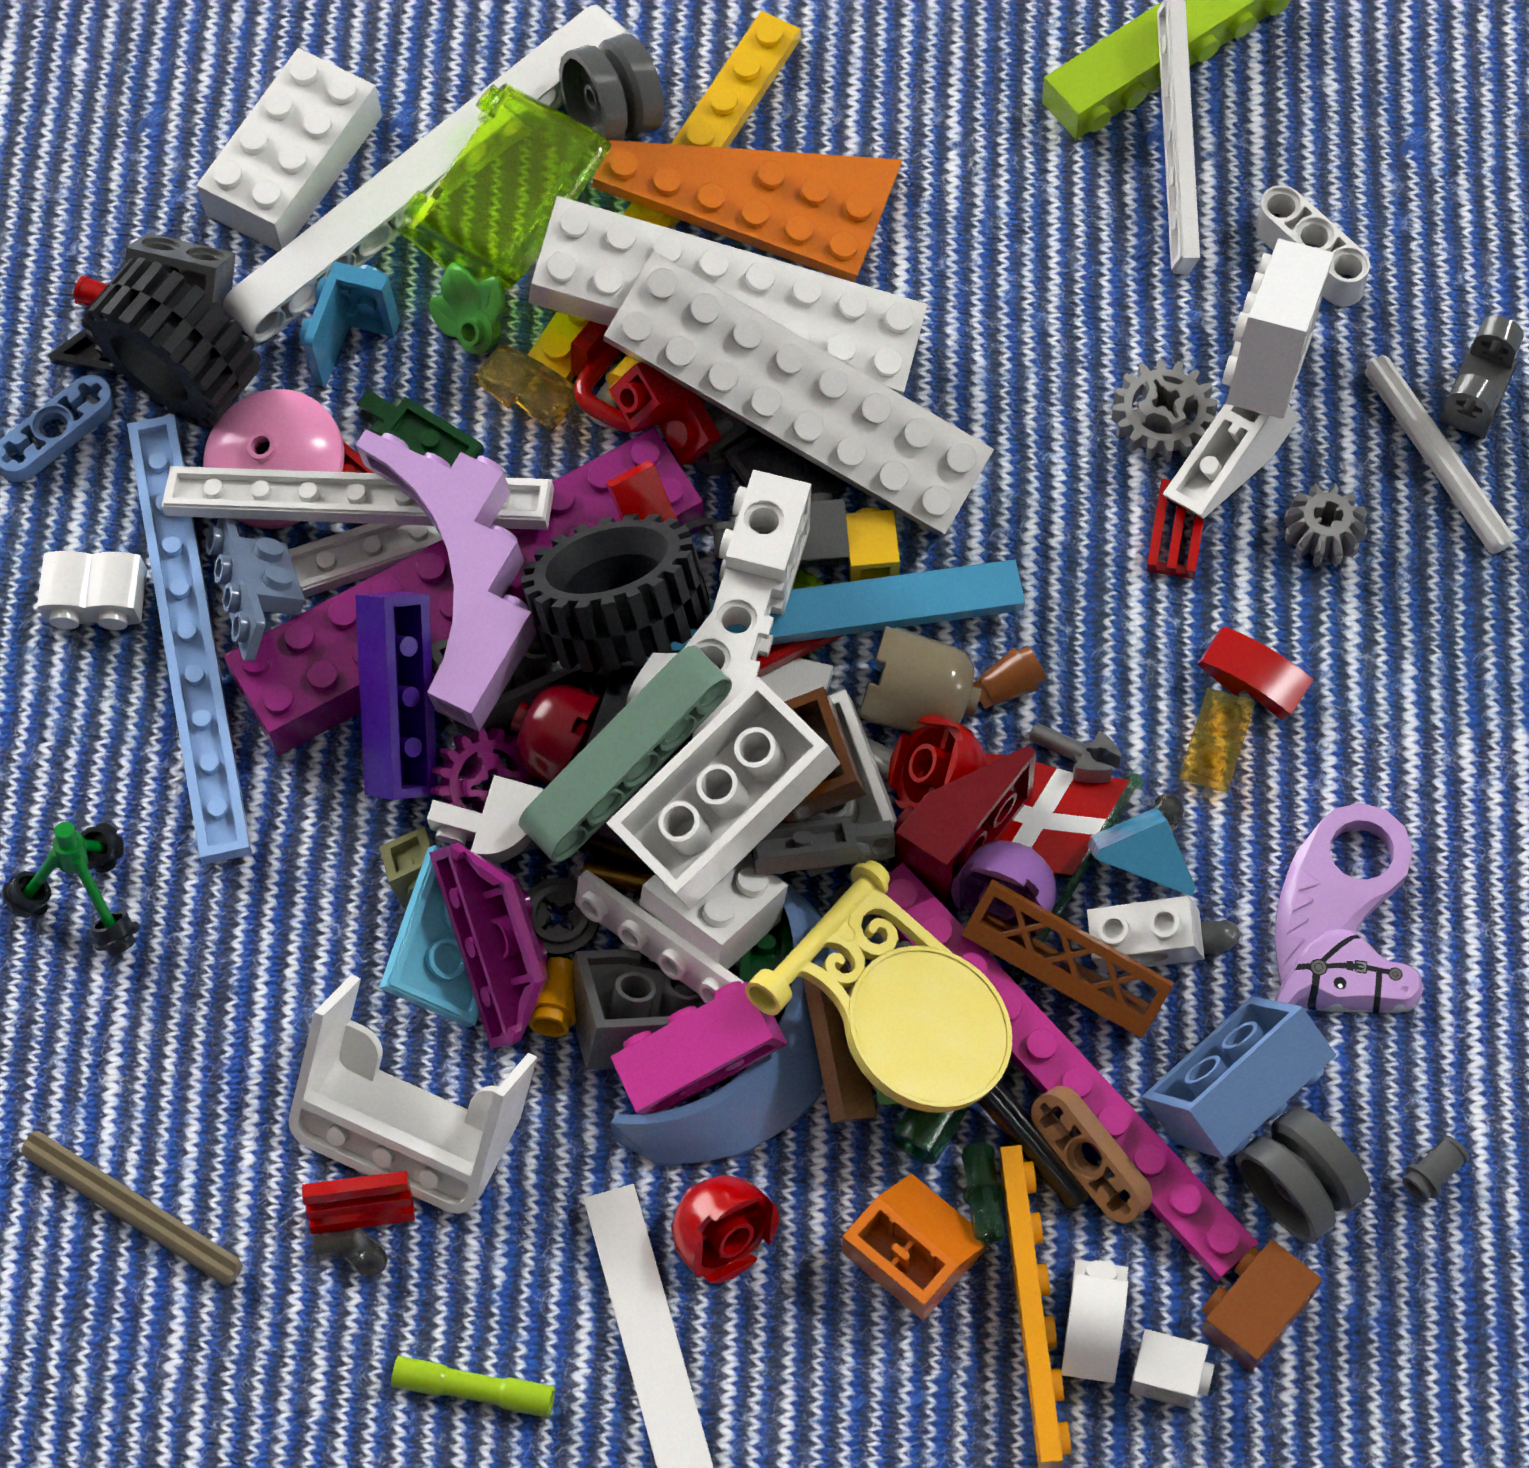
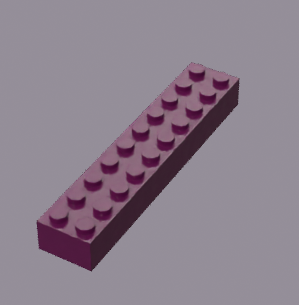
M655 427L552 481L554 494L548 530L507 529L517 538L524 563L505 595L515 596L528 605L521 584V576H525L523 569L527 562H536L534 554L541 547L553 548L552 539L561 534L570 537L575 534L573 528L585 523L588 528L600 525L599 519L612 516L614 522L621 521L605 482L647 460L651 461L657 469L680 527L692 520L705 518L703 500ZM694 527L690 530V534L693 535L706 527ZM443 539L300 614V616L298 615L264 633L254 662L243 661L239 647L223 655L234 683L277 757L361 713L356 594L394 591L429 594L431 644L449 637L453 620L454 584L448 551Z

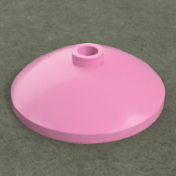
M270 389L241 399L223 414L214 425L207 439L203 456V467L342 472L344 465V443L334 418L319 402L297 391ZM262 443H270L269 449L265 453L257 454V449ZM235 519L242 524L260 529H278L301 522Z

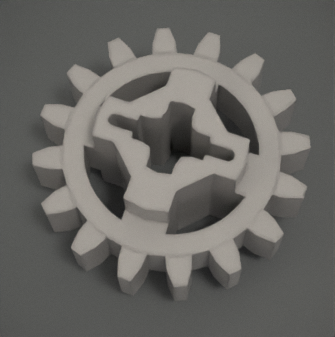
M1158 359L1156 370L1150 371L1142 363L1138 366L1137 378L1128 373L1123 376L1122 388H1116L1114 392L1113 403L1115 405L1112 408L1111 418L1112 421L1118 422L1116 432L1118 438L1130 435L1128 447L1130 451L1143 446L1146 448V459L1151 460L1155 452L1158 451L1163 453L1166 462H1171L1173 451L1179 450L1185 458L1190 455L1192 443L1197 445L1215 419L1214 415H1216L1217 400L1211 399V383L1198 385L1200 371L1196 369L1186 375L1182 373L1183 362L1178 361L1174 365L1173 370L1166 369L1163 359ZM1142 395L1143 401L1138 402L1137 409L1133 410V403ZM1196 411L1195 419L1187 426L1186 420L1191 417V412Z

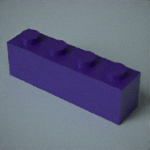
M405 591L356 594L364 794L390 800L436 795L431 794L430 788L437 785V776L431 773L432 767H437L434 706L427 693L433 681L429 594Z

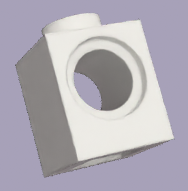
M1145 1329L1129 1393L1192 1409L1197 1394L1207 1396L1215 1364L1205 1362L1208 1345Z

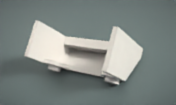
M351 974L314 1011L289 1115L290 1130L295 1139L303 1146L368 1176L407 1171L412 1196L450 1213H464L482 1195L520 1121L537 1056L527 1053L499 1087L486 1086L481 1088L472 1097L468 1109L463 1108L379 1070L383 1051L378 1037L367 1027L351 1020L361 978Z

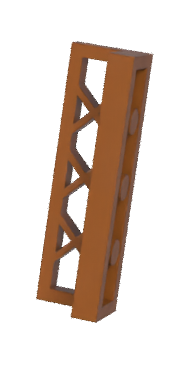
M994 879L990 882L961 933L967 939L1140 1038L1144 1037L1174 985V982ZM994 897L1014 907L1019 923L1018 926H1013L987 911ZM1025 914L1037 921L1027 923ZM1045 927L1053 929L1060 934L1064 951L1058 952L1031 936L1030 931ZM1070 940L1082 947L1072 949ZM1095 953L1105 959L1110 977L1104 978L1076 962L1075 957ZM1115 965L1128 973L1118 975ZM1140 979L1158 990L1149 1004L1123 989L1121 983Z

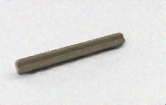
M32 1132L23 1143L21 1152L25 1158L225 1286L231 1285L240 1274L243 1264L239 1258L42 1132Z

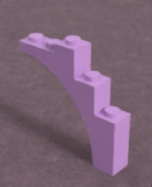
M365 429L356 444L364 466L397 485L422 508L441 535L448 551L454 584L453 620L444 658L427 693L435 711L479 732L537 634L529 606L515 596L505 595L523 565L524 559L517 538L507 529L498 525H492L511 493L504 471L499 464L487 457L478 456L477 459H474L461 452L451 467L447 461L436 454L427 452L423 456L410 450L404 441L392 434L383 433L382 436H379Z

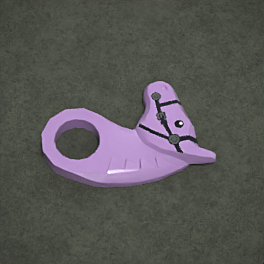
M1363 803L1336 808L1320 821L1296 852L1279 897L1276 913L1274 944L1281 986L1274 1001L1302 1006L1305 1009L1327 1012L1384 1013L1408 1012L1419 1003L1423 987L1421 975L1417 969L1404 963L1386 960L1357 933V929L1363 921L1404 884L1410 866L1413 848L1406 828L1386 809ZM1351 830L1368 831L1378 836L1386 844L1390 853V866L1380 876L1371 879H1356L1346 875L1335 865L1330 854L1332 841L1340 834Z

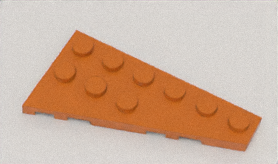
M609 140L593 177L592 188L837 278L856 283L903 160Z

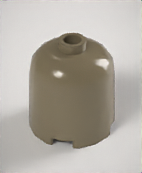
M885 626L875 657L876 662L883 663L884 665L878 684L868 681L859 717L868 720L867 722L911 734L914 730L926 726L916 723L922 716L936 714L959 724L964 715L974 717L982 689L973 686L975 670L969 656L955 646L899 627L894 629Z

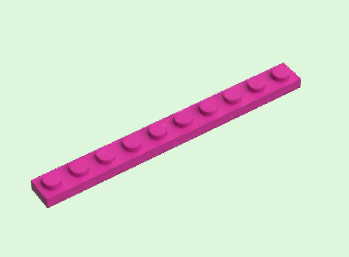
M902 862L889 873L890 882L888 883L886 895L953 954L970 962L989 979L1000 994L1010 1018L1012 1028L1010 1059L1042 1094L1053 1087L1066 1086L1074 1090L1150 1184L1152 1202L1149 1209L1218 1282L1241 1261L1253 1246L1256 1248L1259 1243L984 948L961 935L964 927ZM893 924L901 942L909 941L913 946H918ZM1057 1105L1056 1109L1063 1115L1062 1109ZM1089 1143L1090 1146L1100 1155L1099 1150L1093 1144Z

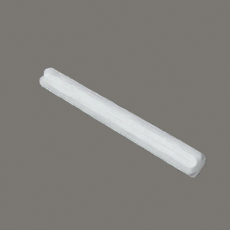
M1381 355L1371 360L1366 365L1365 375L1484 546L1492 554H1497L1508 548L1514 539L1513 534L1389 357Z

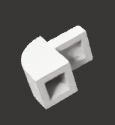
M494 775L483 813L433 800L427 821L430 830L437 832L435 836L437 839L452 845L459 843L462 846H465L466 840L472 841L471 851L493 864L502 863L517 856L531 842V838L520 828L519 819L523 811L544 789Z
M1075 1259L1064 1342L1062 1375L1115 1383L1126 1309L1128 1267L1113 1265L1100 1260L1091 1262Z

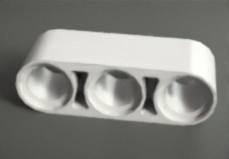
M1284 185L1273 186L1267 189L1261 198L1256 223V231L1260 239L1272 250H1274L1277 240L1280 238L1303 245L1314 244L1320 247L1318 249L1334 252L1323 297L1332 304L1341 307L1352 306L1357 303L1363 296L1370 268L1369 258L1365 252L1295 189ZM1272 214H1281V215H1284V216H1286V217H1284V218L1275 217V216L1272 215ZM1338 274H1347L1353 278H1342Z

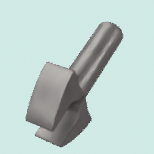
M1041 724L1034 725L1030 731L1029 739L1031 742L1074 761L1073 780L1084 783L1111 782L1112 767L1120 769L1121 753L1114 742L1101 731L1098 732L1092 742L1085 743ZM1097 760L1104 761V762L1107 763L1108 765H1106V764H1104V763H1101V762H1097Z

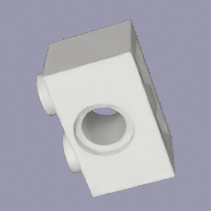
M1190 896L1087 909L1090 935L1146 967L1205 960L1200 912ZM1091 953L1094 963L1103 973H1107L1108 968L1105 959L1095 953ZM1115 965L1117 971L1123 970Z

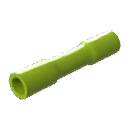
M398 1355L395 1361L391 1379V1386L393 1388L434 1396L448 1395L493 1404L504 1410L549 1418L551 1415L556 1390L555 1386L511 1377L502 1379L451 1369L444 1364Z

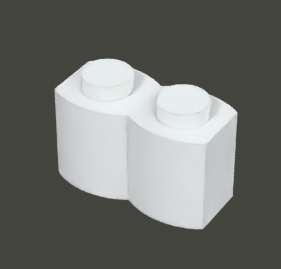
M76 551L44 553L37 608L45 621L61 629H75L79 624L96 622L99 626L109 630L125 629L127 625L141 623L148 569L141 556L133 553L101 552L89 554Z

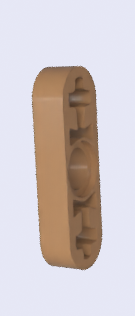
M1056 1086L1033 1102L1031 1116L1035 1127L1106 1216L1118 1223H1128L1150 1207L1152 1202L1150 1184L1074 1090L1066 1086ZM1057 1105L1064 1113L1060 1119L1053 1113ZM1077 1127L1081 1133L1071 1138L1069 1133ZM1083 1142L1091 1143L1099 1150L1101 1155L1100 1166H1094L1085 1159L1082 1153ZM1112 1170L1115 1175L1106 1181L1103 1175ZM1124 1189L1131 1196L1126 1203L1119 1195Z

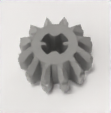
M1316 483L1310 487L1309 495L1298 492L1293 498L1292 507L1286 510L1284 517L1285 526L1288 527L1285 532L1286 543L1297 544L1295 550L1297 559L1311 554L1315 568L1322 563L1323 558H1328L1335 568L1341 563L1343 555L1353 558L1358 553L1359 543L1365 540L1368 531L1367 525L1364 524L1367 515L1365 507L1354 506L1356 501L1354 492L1345 496L1338 495L1339 489L1336 483L1329 488L1328 492H1323ZM1321 523H1323V524H1328V525H1330L1331 527H1325V526H1322V525H1320V524H1321Z

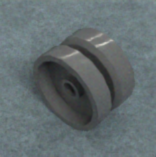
M630 34L618 35L603 40L598 48L585 45L566 51L561 57L559 83L564 107L572 127L580 140L589 149L602 150L607 147L609 140L622 141L624 137L636 139L655 133L661 127L664 116V103L659 76L650 55L635 36Z
M1291 1106L1272 1123L1270 1128L1271 1138L1256 1136L1243 1150L1237 1153L1235 1161L1247 1187L1274 1220L1291 1235L1304 1243L1315 1244L1334 1227L1336 1223L1334 1211L1346 1214L1351 1213L1369 1197L1371 1187L1361 1164L1345 1142L1315 1114L1300 1106Z

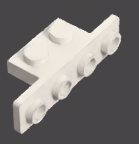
M585 870L578 877L575 904L588 919L599 922L620 937L621 941L628 948L640 951L658 964L667 976L680 980L698 993L705 1003L714 1000L713 993L722 986L735 981L744 983L740 978L639 907L640 899L635 903L589 870Z

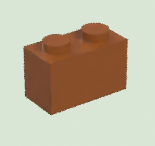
M1273 1239L1266 1244L1261 1252L1253 1246L1234 1270L1240 1276L1229 1291L1220 1286L1201 1310L1207 1316L1201 1333L1251 1373L1315 1296L1323 1280Z

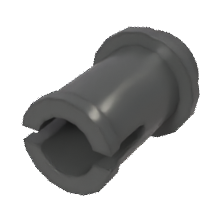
M1448 1135L1443 1136L1440 1142L1418 1164L1411 1163L1406 1167L1407 1175L1402 1179V1182L1409 1193L1422 1202H1426L1429 1198L1435 1199L1441 1194L1440 1187L1463 1164L1469 1161V1154L1455 1138Z

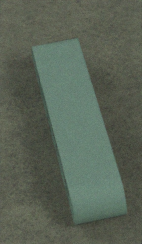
M688 646L681 650L528 805L519 819L520 828L552 862H562L571 857L725 700L732 688L731 679L697 646Z

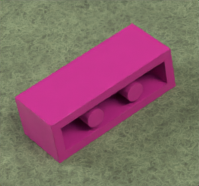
M735 981L722 986L713 993L714 1000L699 1008L690 1006L675 1012L668 1018L669 1024L654 1033L644 1031L633 1035L622 1044L623 1050L610 1056L636 1113L643 1115L669 1110L788 1045L774 1015L761 1012L748 999L745 992L748 982L742 984L740 981Z

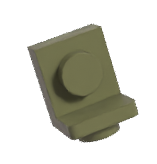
M425 826L379 846L388 883L405 911L427 849L434 846L433 839Z

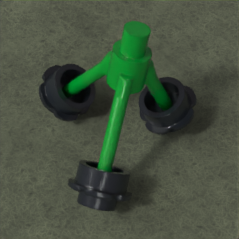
M70 822L59 823L54 828L53 849L50 850L45 863L38 872H20L16 876L11 877L9 883L3 885L1 894L7 908L11 913L22 918H29L31 915L35 918L43 916L48 910L47 902L51 897V888L46 881L55 868H60L65 873H76L101 918L90 928L94 937V949L96 951L106 950L108 955H116L126 951L135 944L136 940L133 934L138 932L140 925L137 921H131L127 911L110 912L89 869L95 868L97 872L104 873L114 869L117 865V859H120L125 851L123 838L117 835V829L107 823H99L94 827H88L81 833L76 832L74 825Z

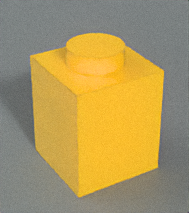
M875 507L859 509L855 513L846 514L850 555L848 560L850 582L899 575L900 558L894 509L881 510Z

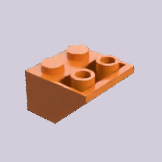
M912 1173L880 1194L842 1236L843 1254L922 1321L927 1318L992 1243V1240Z

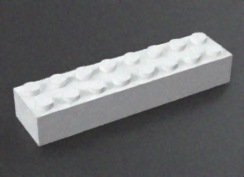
M557 196L531 282L528 303L610 326L654 250L903 395L928 304Z
M654 250L604 334L603 341L637 361L644 362L702 399L938 536L946 534L994 451L990 446Z

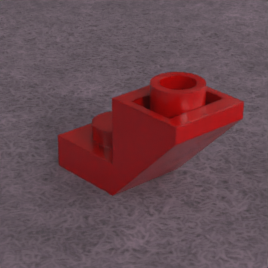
M644 362L636 363L609 389L631 430L658 425L681 466L697 461L722 438L699 396Z

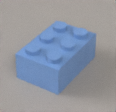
M1251 996L1141 1098L1176 1145L1225 1159L1243 1150L1250 1141L1249 1136L1264 1122L1271 1121L1282 1114L1287 1107V1101L1296 1092L1316 1082L1323 1075L1324 1067L1336 1056V1053L1302 1006Z

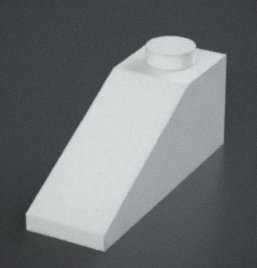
M1225 403L1163 495L1165 498L1204 519L1272 459L1299 420L1298 416L1290 404L1284 419Z

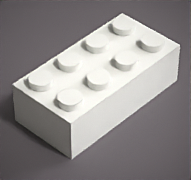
M297 48L196 185L206 216L278 252L287 246L296 237L381 119L382 112L376 85Z
M1278 238L1272 255L1263 253L1250 292L1248 291L1243 311L1240 312L1233 335L1234 347L1232 354L1229 355L1222 379V384L1230 386L1226 404L1284 419L1313 335L1334 252Z
M757 676L635 794L607 824L691 910L804 800L840 762L829 745Z

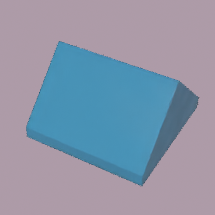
M1157 807L1090 836L1087 846L1096 860L1189 896L1193 895L1196 888L1168 821Z

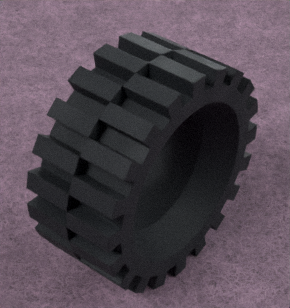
M132 258L82 315V326L87 329L85 334L88 340L98 344L95 350L99 355L112 362L110 367L118 375L123 374L130 380L128 384L138 392L142 390L149 395V400L158 407L161 405L166 406L169 413L174 414L177 418L183 415L188 423L197 425L200 422L203 427H210L211 424L215 425L261 369L259 364L261 361L260 355L253 350L255 344L250 337L240 333L243 328L235 319H229L224 314L226 309L217 301L212 303L204 296L206 292L196 284L193 287L185 282V277L174 270L171 274L168 273L163 264L155 261L150 264L145 258H138L137 260Z
M638 513L625 514L622 521L616 522L613 521L611 516L599 519L600 525L588 528L586 523L573 528L575 534L570 537L562 534L551 540L553 546L551 549L541 547L534 554L536 562H527L523 569L525 576H521V584L529 610L533 615V622L542 651L546 653L547 659L552 663L559 660L561 667L569 670L580 664L582 672H594L598 665H605L607 671L620 670L622 662L632 660L634 666L646 663L647 655L654 652L669 653L672 651L670 645L672 642L684 644L692 638L690 629L700 628L705 621L704 615L709 614L711 607L693 538L691 537L690 530L685 525L680 527L679 521L671 517L663 522L659 514H649L644 520L639 519Z

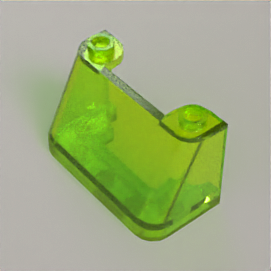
M507 83L499 88L494 84L491 85L480 97L476 104V107L481 110L477 117V120L480 122L437 185L426 194L418 190L408 200L402 209V213L407 217L397 230L445 270L451 263L458 262L468 270L478 284L488 278L497 276L503 291L515 285L539 256L557 196L576 201L612 146L597 131Z

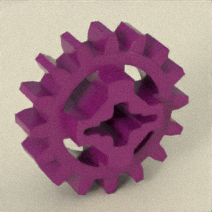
M471 728L470 739L465 735L456 734L453 736L454 745L456 746L454 751L444 748L440 749L439 754L446 762L444 767H432L431 773L441 777V784L430 788L431 794L442 795L444 798L443 803L467 809V807L463 804L460 797H466L471 801L472 810L483 813L492 780H490V783L484 784L482 790L471 786L481 784V781L488 779V774L530 785V780L536 777L531 775L520 763L515 749L516 736L509 735L505 738L504 730L490 728L489 732L486 733L483 728L479 732ZM493 749L504 756L510 767H505L500 763L499 754H495Z

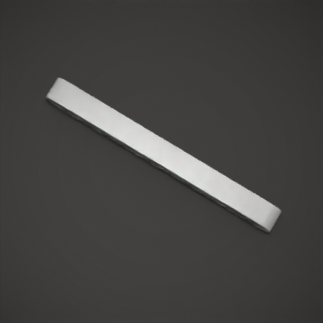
M592 5L584 9L237 284L224 299L222 306L226 309L225 313L231 319H235L242 326L243 331L255 342L261 343L273 337L315 303L318 283L322 277H328L334 261L356 267L363 265L562 106L564 103L560 91L559 66L561 57L566 51L585 45L598 48L603 40L622 34H630V32L599 5Z

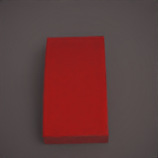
M1225 626L1219 629L1197 663L1199 667L1230 693L1236 695L1242 690L1247 691L1281 721L1292 715L1314 680L1298 666L1271 648Z

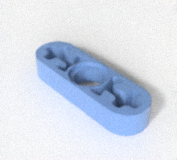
M86 375L78 378L0 439L1 475L11 482H24L31 479L110 417L114 411L115 400L108 383L96 375ZM90 394L94 398L99 397L100 401L93 405L89 401L84 403L83 398ZM71 407L74 414L78 413V420L74 421V418L71 412L68 410V408ZM59 419L67 423L66 430L58 437L49 438L42 435L44 425L51 420ZM31 437H35L37 444L41 448L40 450H37L34 443H30L29 439ZM16 452L20 456L24 455L26 459L18 463L15 460L10 461L9 456Z

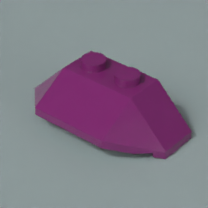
M459 843L429 852L490 1049L519 1042L549 979L546 967L548 962L547 951L543 942L537 938L531 920V900L527 892L521 888L519 878Z

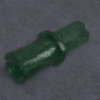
M979 1142L966 1146L961 1153L967 1185L963 1190V1200L970 1206L974 1238L981 1241L983 1245L988 1246L992 1245L993 1242L1001 1241L1005 1236L1001 1201L1005 1196L1003 1185L997 1179L994 1159L995 1149L988 1143Z

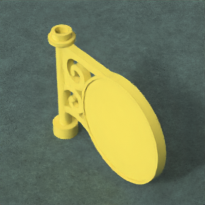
M872 860L858 863L851 870L853 884L774 971L761 969L745 987L746 995L750 1002L761 1012L768 1015H777L792 998V991L789 985L795 978L802 977L820 988L838 1009L844 1022V1030L850 1052L861 1072L879 1091L895 1102L924 1112L943 1113L966 1108L983 1098L998 1083L1008 1066L1012 1050V1028L1006 1006L994 985L979 969L962 957L953 954L886 895L890 876L881 864ZM875 914L884 917L875 918L870 921L863 933L861 925L864 916ZM893 924L918 946L894 949L899 938ZM875 933H880L884 941L881 944L870 942L867 938H871ZM823 948H831L840 952L828 955L821 967L811 962ZM844 956L850 963V973L843 974L837 970L844 965ZM865 958L868 959V960H873V961L865 968ZM851 987L849 994H847L844 988Z

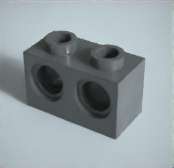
M146 233L126 247L125 264L132 258L135 260L145 258L150 264L154 261L163 264L168 273L171 274L173 270L185 277L187 284L192 287L196 284L206 292L204 296L212 303L217 301L222 305L225 297L232 290L236 253Z

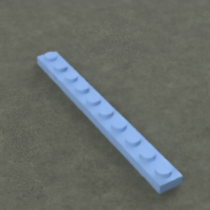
M174 414L128 423L127 427L199 858L202 864L205 865L252 855L194 517L165 516L161 507L170 466L185 467L178 423Z

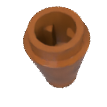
M1026 645L1018 651L1013 647L992 667L978 677V680L973 682V686L982 689L979 703L986 710L992 705L995 706L1039 690L1038 684L1047 680V677L1030 647Z

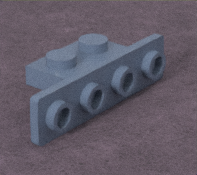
M218 518L216 526H211L208 530L206 552L208 555H212L215 565L214 579L216 583L221 585L223 592L224 612L229 613L231 618L232 640L238 642L243 661L254 662L266 626L263 611L300 616L305 598L287 543L268 537L258 539L239 537L233 518Z

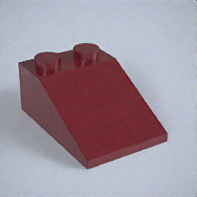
M1029 746L1019 749L927 793L915 808L911 805L906 807L898 817L893 829L896 832V867L903 862L942 905L946 907L952 899L950 890L953 878L961 864H964L967 857L979 847L989 842L997 841L1033 795L1036 751Z

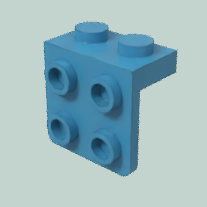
M334 261L328 277L320 279L315 295V311L312 318L307 317L304 320L299 337L300 345L304 347L306 353L307 368L311 370L315 385L327 386L349 327L390 337L395 336L400 319L388 274H384L381 270L369 265L356 267Z

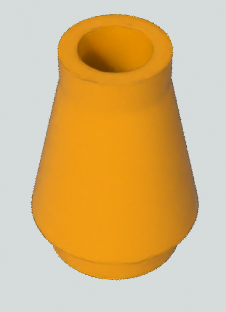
M552 957L548 959L546 965L549 979L528 1025L538 1034L548 1037H562L568 1034L569 1028L576 1023L574 962L564 957Z

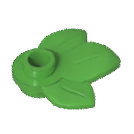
M453 262L448 266L441 282L442 295L434 296L429 300L432 318L444 334L458 338L461 346L467 352L474 355L487 353L498 343L501 336V325L498 319L505 308V296L501 282L496 276L478 284L467 269L460 263Z

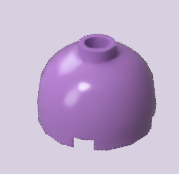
M1000 840L989 842L979 847L967 857L964 864H961L953 878L950 891L954 905L960 912L966 906L969 912L973 914L992 879L1052 912L1057 896L1054 874L1046 861L1031 847L1016 842ZM994 897L987 911L1013 926H1018L1019 923L1014 907ZM1025 914L1027 923L1037 921ZM1044 928L1030 931V933L1036 932L1037 936Z

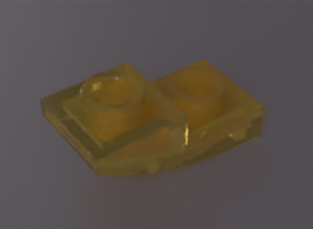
M501 343L472 378L473 381L509 409L516 402L551 432H553L577 402L574 397V384L536 359Z
M1207 687L1179 780L1228 793L1254 710L1255 701Z

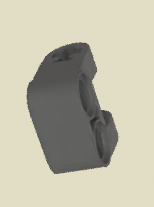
M1491 315L1484 318L1450 391L1439 422L1477 437L1486 438L1518 362L1516 358L1524 337V331L1516 322L1499 315Z

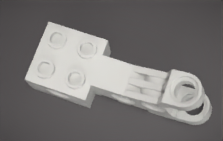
M753 470L748 487L739 486L732 511V515L737 516L733 530H725L720 545L719 558L723 559L719 574L721 584L713 610L684 647L697 646L707 657L721 667V670L731 679L732 688L725 700L694 731L692 739L757 677L760 668V662L756 661L758 655L765 657L769 655L773 642V635H770L774 622V617H770V614L784 616L810 531V483ZM740 624L745 626L747 630L742 633H731L726 628L730 625ZM652 653L633 682L626 704L677 653Z

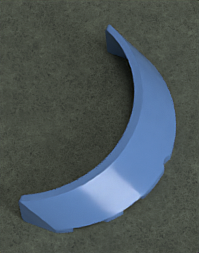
M774 874L788 885L784 908L791 927L793 948H795L822 917L780 874ZM823 948L811 962L816 965H822L828 955L840 952L831 948ZM796 977L792 982V998L787 1003L778 1024L788 1045L748 1066L720 1089L692 1103L666 1111L643 1115L615 1114L610 1122L613 1139L656 1165L682 1167V1164L708 1162L726 1157L733 1159L754 1151L756 1146L769 1140L782 1130L785 1132L792 1127L820 1097L823 1084L803 978Z

